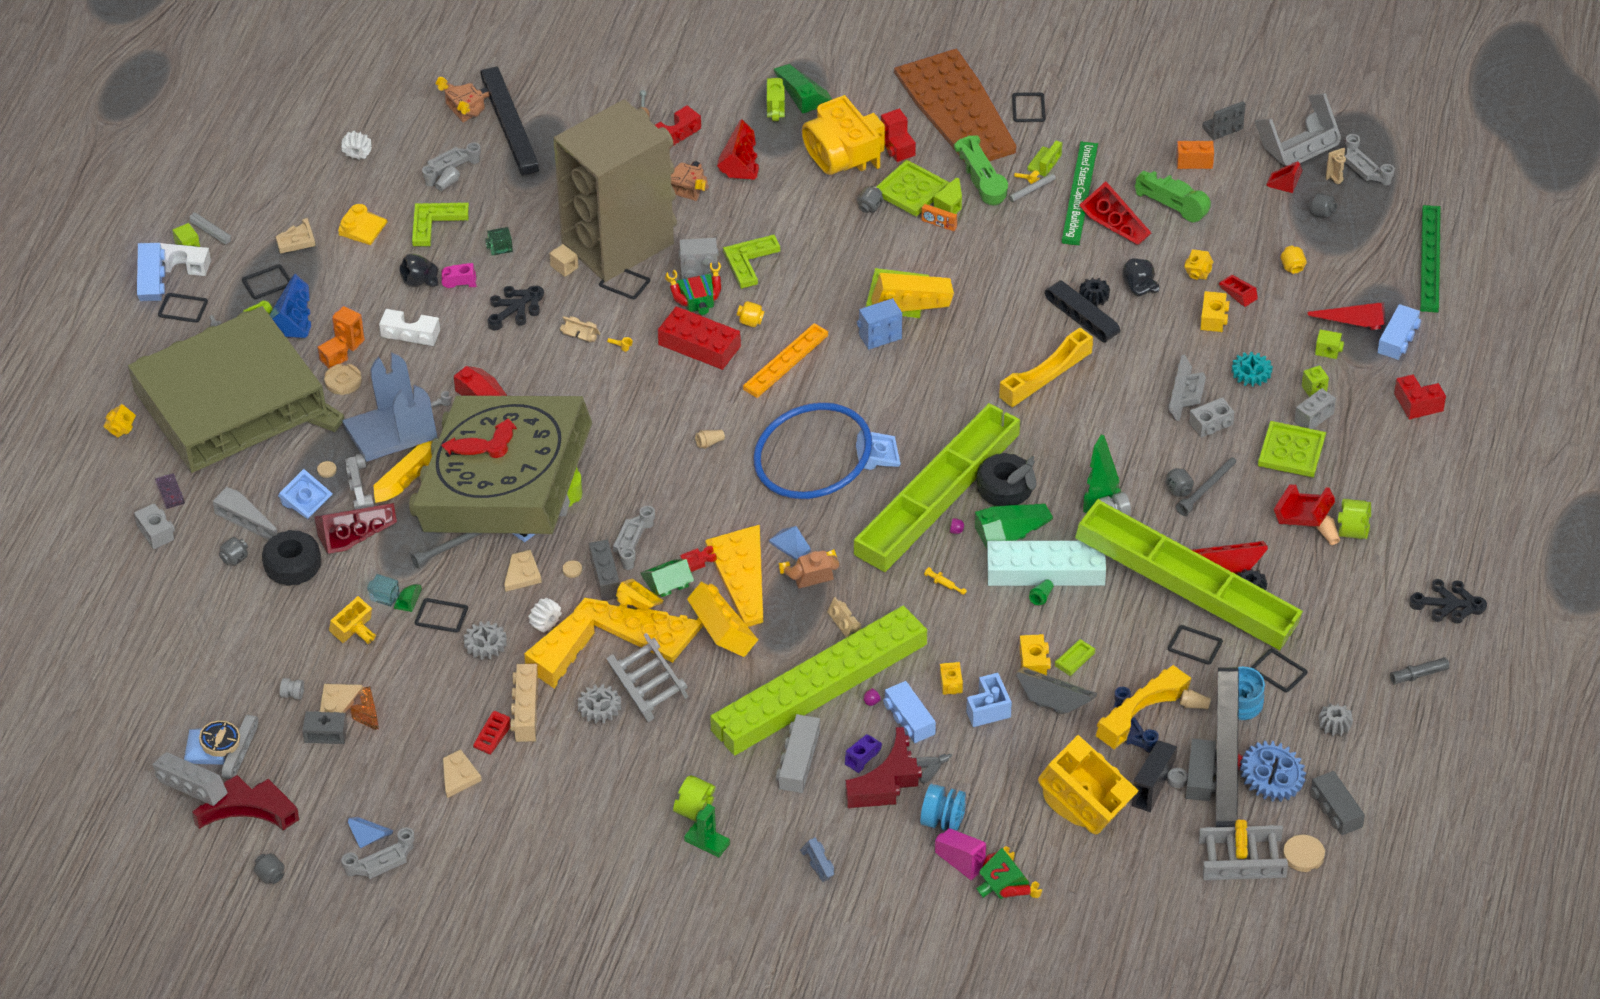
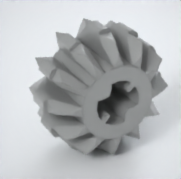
M1329 703L1328 707L1323 706L1318 717L1320 729H1324L1325 734L1332 733L1333 737L1335 734L1342 736L1344 732L1348 733L1353 724L1351 710H1347L1346 705L1341 707L1339 703L1335 706Z

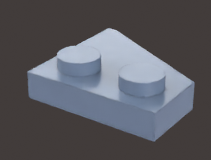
M816 837L809 840L800 849L802 855L808 853L812 860L809 864L813 870L816 871L822 882L827 881L834 875V866L824 855L825 850L822 843L818 842Z

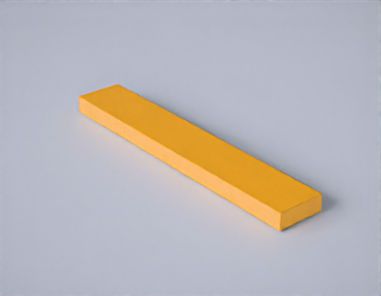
M815 323L812 324L743 385V390L756 398L760 397L827 338L828 331Z

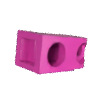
M473 263L452 265L442 269V285L444 287L453 288L457 285L466 284L469 287H476V272Z

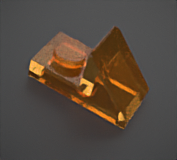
M363 687L364 696H360L361 704L350 706L351 717L353 720L377 730L379 726L371 687Z

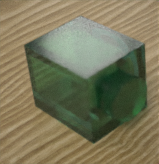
M508 227L487 230L488 238H485L486 249H490L492 256L513 252L512 238Z

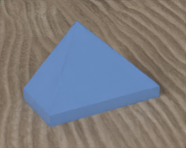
M796 526L780 530L769 540V543L796 561L799 557L807 555L811 551V548Z
M353 817L348 820V824L360 848L393 833V830L360 817Z

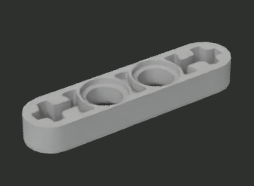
M248 714L245 716L239 729V746L233 753H228L222 768V778L231 779L237 775L257 730V716Z

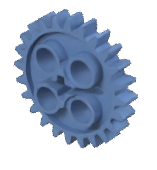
M1264 741L1262 746L1257 742L1255 747L1250 746L1249 750H1246L1240 762L1242 764L1240 770L1243 771L1241 777L1246 778L1244 784H1251L1250 791L1256 789L1257 796L1262 793L1263 799L1270 796L1271 800L1274 801L1277 797L1282 802L1284 797L1289 800L1291 795L1295 797L1297 792H1300L1305 782L1306 772L1303 771L1305 765L1299 764L1301 758L1295 759L1296 752L1289 753L1290 747L1283 749L1282 743L1277 747L1274 741L1270 745ZM1275 758H1277L1278 761L1273 772V778L1271 779L1270 784H1268L1269 777L1273 770L1272 766L1275 762Z

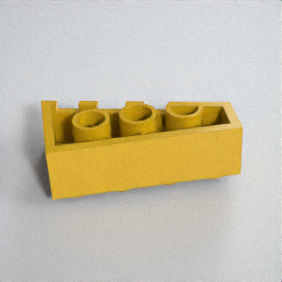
M880 273L871 301L872 305L893 298L901 312L950 306L954 292L951 278Z
M700 582L687 598L688 602L716 645L745 657L759 639L720 595L716 586Z
M578 608L524 653L525 664H537L538 678L555 689L560 677L565 675L570 663L575 661L578 652L585 647L594 634L593 617Z

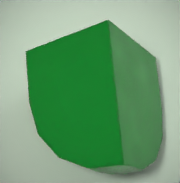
M412 584L405 587L398 595L394 609L413 612L422 590L421 585Z

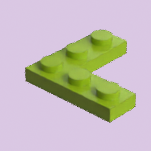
M415 203L413 246H431L432 221L468 220L469 203Z
M775 235L723 247V253L741 289L758 284V278L749 259L780 252V245Z

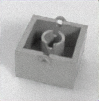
M716 238L680 240L678 255L681 259L682 279L711 274L712 277L713 273L710 271V263L712 262L713 269H718L717 256L719 254Z

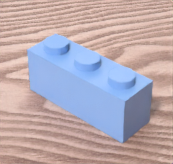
M138 243L137 296L140 301H162V294H165V284L162 283V277H165V266H162V260H165L166 254L165 249H162L160 243Z
M1398 305L1379 340V354L1399 360L1401 354L1406 353L1408 342H1412L1415 329L1418 330L1421 324L1419 310Z
M906 681L885 689V699H883L886 709L891 710L896 723H900L904 727L905 735H909L914 744L935 735V720Z

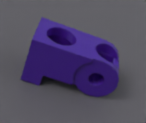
M866 734L846 750L845 765L860 773L864 769V765L880 752L882 743Z

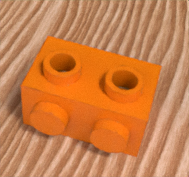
M1178 141L1177 169H1213V141Z
M345 306L335 312L332 317L335 337L341 342H345L348 349L354 351L365 340L362 316L360 313Z

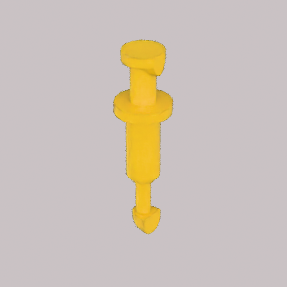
M930 567L926 569L924 576L932 577L935 584L940 583L950 590L955 589L962 595L966 594V589L956 587L954 582L942 576V572L936 574Z

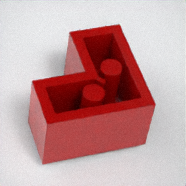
M901 109L882 114L881 121L885 125L884 146L888 154L896 162L916 156V142L908 133V119Z
M1414 374L1396 378L1394 395L1409 420L1444 411L1446 395L1439 383L1421 387Z

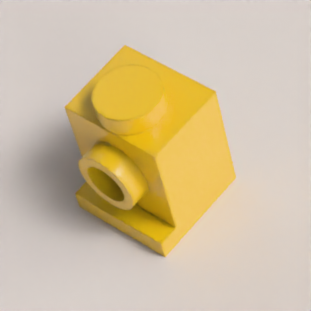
M960 662L940 664V681L943 695L963 693Z

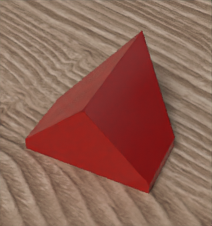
M1298 161L1271 173L1266 185L1270 188L1293 193L1303 171Z

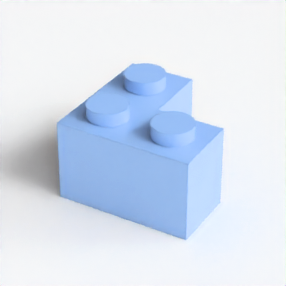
M998 673L979 677V694L967 697L966 713L973 727L1011 718L1012 702Z

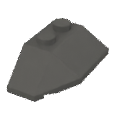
M1026 667L1021 668L1016 674L1031 701L1036 702L1035 704L1041 707L1048 706L1054 708V711L1057 713H1068L1097 697L1096 692Z

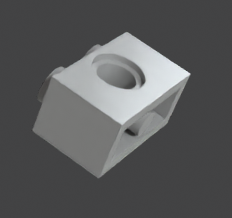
M155 503L134 512L137 527L153 549L174 540L173 532L175 529L172 522L166 520L164 511L158 509Z

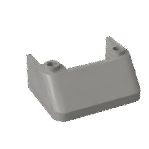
M1326 93L1308 96L1314 112L1305 119L1307 131L1282 143L1279 140L1272 119L1255 120L1264 148L1283 166L1286 167L1297 161L1302 163L1340 143L1341 135Z

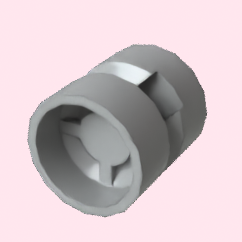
M1124 492L1113 494L1112 498L1109 496L1099 498L1100 501L1128 516L1131 515L1130 502Z

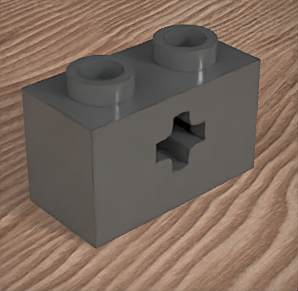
M306 711L302 730L304 743L345 744L348 726L346 713Z

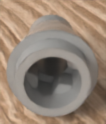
M453 166L446 167L435 183V187L442 192L459 180V171Z

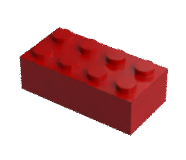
M676 306L658 328V345L723 370L741 347V334L739 330Z

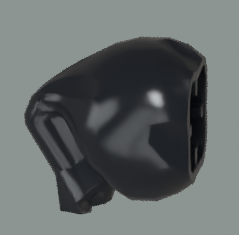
M407 254L403 258L399 269L406 285L419 287L425 282L430 287L438 286L437 275L439 269L434 263L417 254Z
M1132 258L1125 263L1122 270V278L1134 295L1140 297L1149 292H1159V284L1153 280L1155 269L1149 260Z

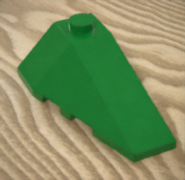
M791 64L774 68L775 74L783 80V86L802 114L816 110L820 104L833 100L827 90Z
M1046 504L994 506L975 512V529L987 549L988 541L1022 540L1030 531L1037 530L1053 520V516Z

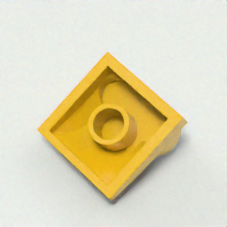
M355 204L342 218L338 232L340 236L371 245L388 221L381 216L369 212L365 205Z
M633 578L623 581L616 593L619 603L624 606L628 604L640 609H649L662 604L664 601Z

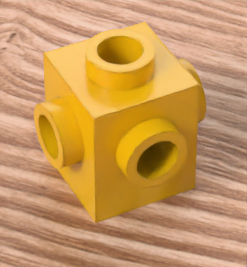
M1192 249L1184 266L1190 278L1206 280L1208 274L1212 271L1214 262L1208 251Z
M121 404L108 412L103 427L117 438L123 434L127 435L133 428L132 423L136 415Z

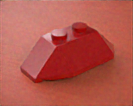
M1264 541L1190 550L1232 573L1238 574L1243 569L1249 571L1268 550V545Z

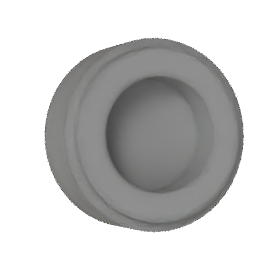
M1182 768L1171 769L1168 772V784L1174 788L1184 787L1188 781V773Z

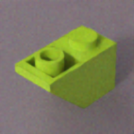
M956 177L945 188L935 194L933 199L934 207L954 214L962 210V192L959 178Z

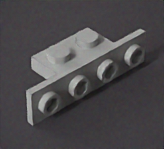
M1185 354L1181 355L1174 389L1172 390L1171 402L1168 405L1169 412L1173 414L1176 421L1180 420L1183 407L1200 404L1206 380L1203 372L1191 374L1192 366Z

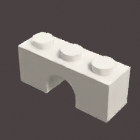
M160 243L162 249H165L166 254L165 260H162L165 272H171L174 265L184 263L187 266L188 274L206 276L211 262L209 248Z
M390 309L385 310L379 324L381 337L434 346L440 332L438 317L421 315L417 322L408 324L405 323L404 312Z

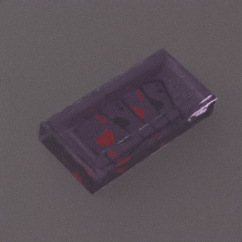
M174 473L155 478L166 509L185 504Z

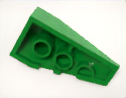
M1102 434L1093 447L1090 468L1092 469L1087 479L1089 489L1084 495V513L1091 509L1097 499L1106 496L1112 498L1113 494L1121 493L1119 488L1120 480L1105 435Z

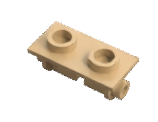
M1345 148L1328 153L1326 180L1332 178L1335 184H1340L1343 181L1342 170L1346 161L1344 156Z
M563 316L565 325H561L560 331L565 335L576 337L577 332H580L578 339L595 342L596 334H601L597 326L592 322L584 323L576 317L570 316L568 318Z
M834 597L827 612L847 638L851 632L856 633L861 630V624L854 616L851 617L852 613L845 602L838 601Z

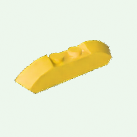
M433 440L416 446L373 485L375 503L385 502L394 498L420 476L422 467L429 466L431 461V445Z

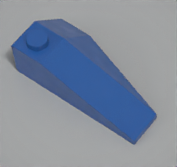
M296 274L290 279L269 316L285 337L306 338L311 328V321L308 320L310 309L307 307V302L310 301L309 285Z

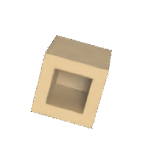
M564 244L549 253L550 266L564 277L578 269V255Z

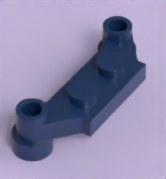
M1122 686L1115 690L1113 709L1120 707L1125 699L1131 698L1130 689ZM1134 716L1131 719V727L1125 743L1141 747L1145 752L1151 753L1159 739V734L1152 729L1144 731Z

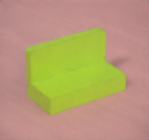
M1056 140L1051 148L1043 146L1028 165L1027 170L1031 172L1036 170L1040 173L1039 175L1046 177L1062 156V142Z

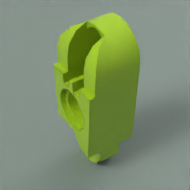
M767 78V117H772V121H779V117H785V87L781 78Z

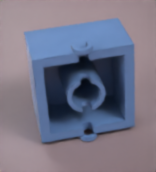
M893 298L859 309V320L857 321L859 336L868 350L902 339V312Z

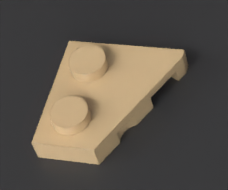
M308 218L303 219V224L298 227L293 225L286 232L276 236L280 254L315 246Z
M531 550L512 554L504 584L506 592L542 583Z
M324 684L320 712L345 713L354 704L356 696L363 693V686Z
M461 749L443 758L447 798L481 782V775Z

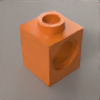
M337 337L318 346L319 360L329 369L348 360V347L345 342H341Z

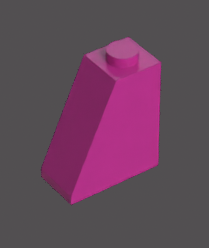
M949 828L946 832L937 836L935 840V853L968 879L972 880L980 873L986 859V843Z

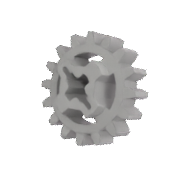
M480 621L479 626L473 624L472 629H467V634H464V647L467 649V653H473L474 658L479 655L481 660L485 656L491 659L493 654L499 656L498 651L503 652L504 646H507L506 632H503V627L498 628L497 623L490 625V621H487L486 624Z
M596 684L593 686V689L587 687L586 693L581 692V697L578 698V711L581 712V717L587 716L588 722L594 719L595 724H597L598 720L605 723L607 718L612 721V715L618 716V710H621V697L618 696V691H612L611 686L606 689L604 684L600 688Z

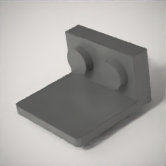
M1242 101L1214 112L1213 119L1203 122L1202 128L1213 140L1242 130L1244 127L1246 103Z

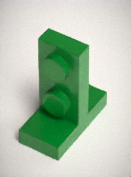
M707 804L703 810L698 812L696 816L697 823L695 822L685 834L684 841L720 858L730 845V839L716 832L715 807Z

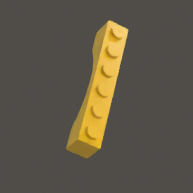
M1078 328L1068 335L1058 349L1042 364L1027 372L1012 373L1000 382L999 398L1009 406L1014 407L1090 355L1093 349V337L1082 328Z
M1174 665L1167 670H1162L1157 678H1152L1143 689L1139 688L1134 696L1125 699L1120 707H1115L1106 718L1102 717L1099 720L1096 737L1112 749H1116L1127 740L1131 719L1140 710L1155 703L1178 700L1182 695L1183 689L1188 690L1192 678Z

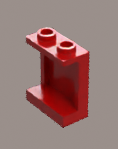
M1289 484L1273 510L1279 524L1320 527L1334 505L1335 497L1330 487H1326L1321 495L1299 493L1296 485Z

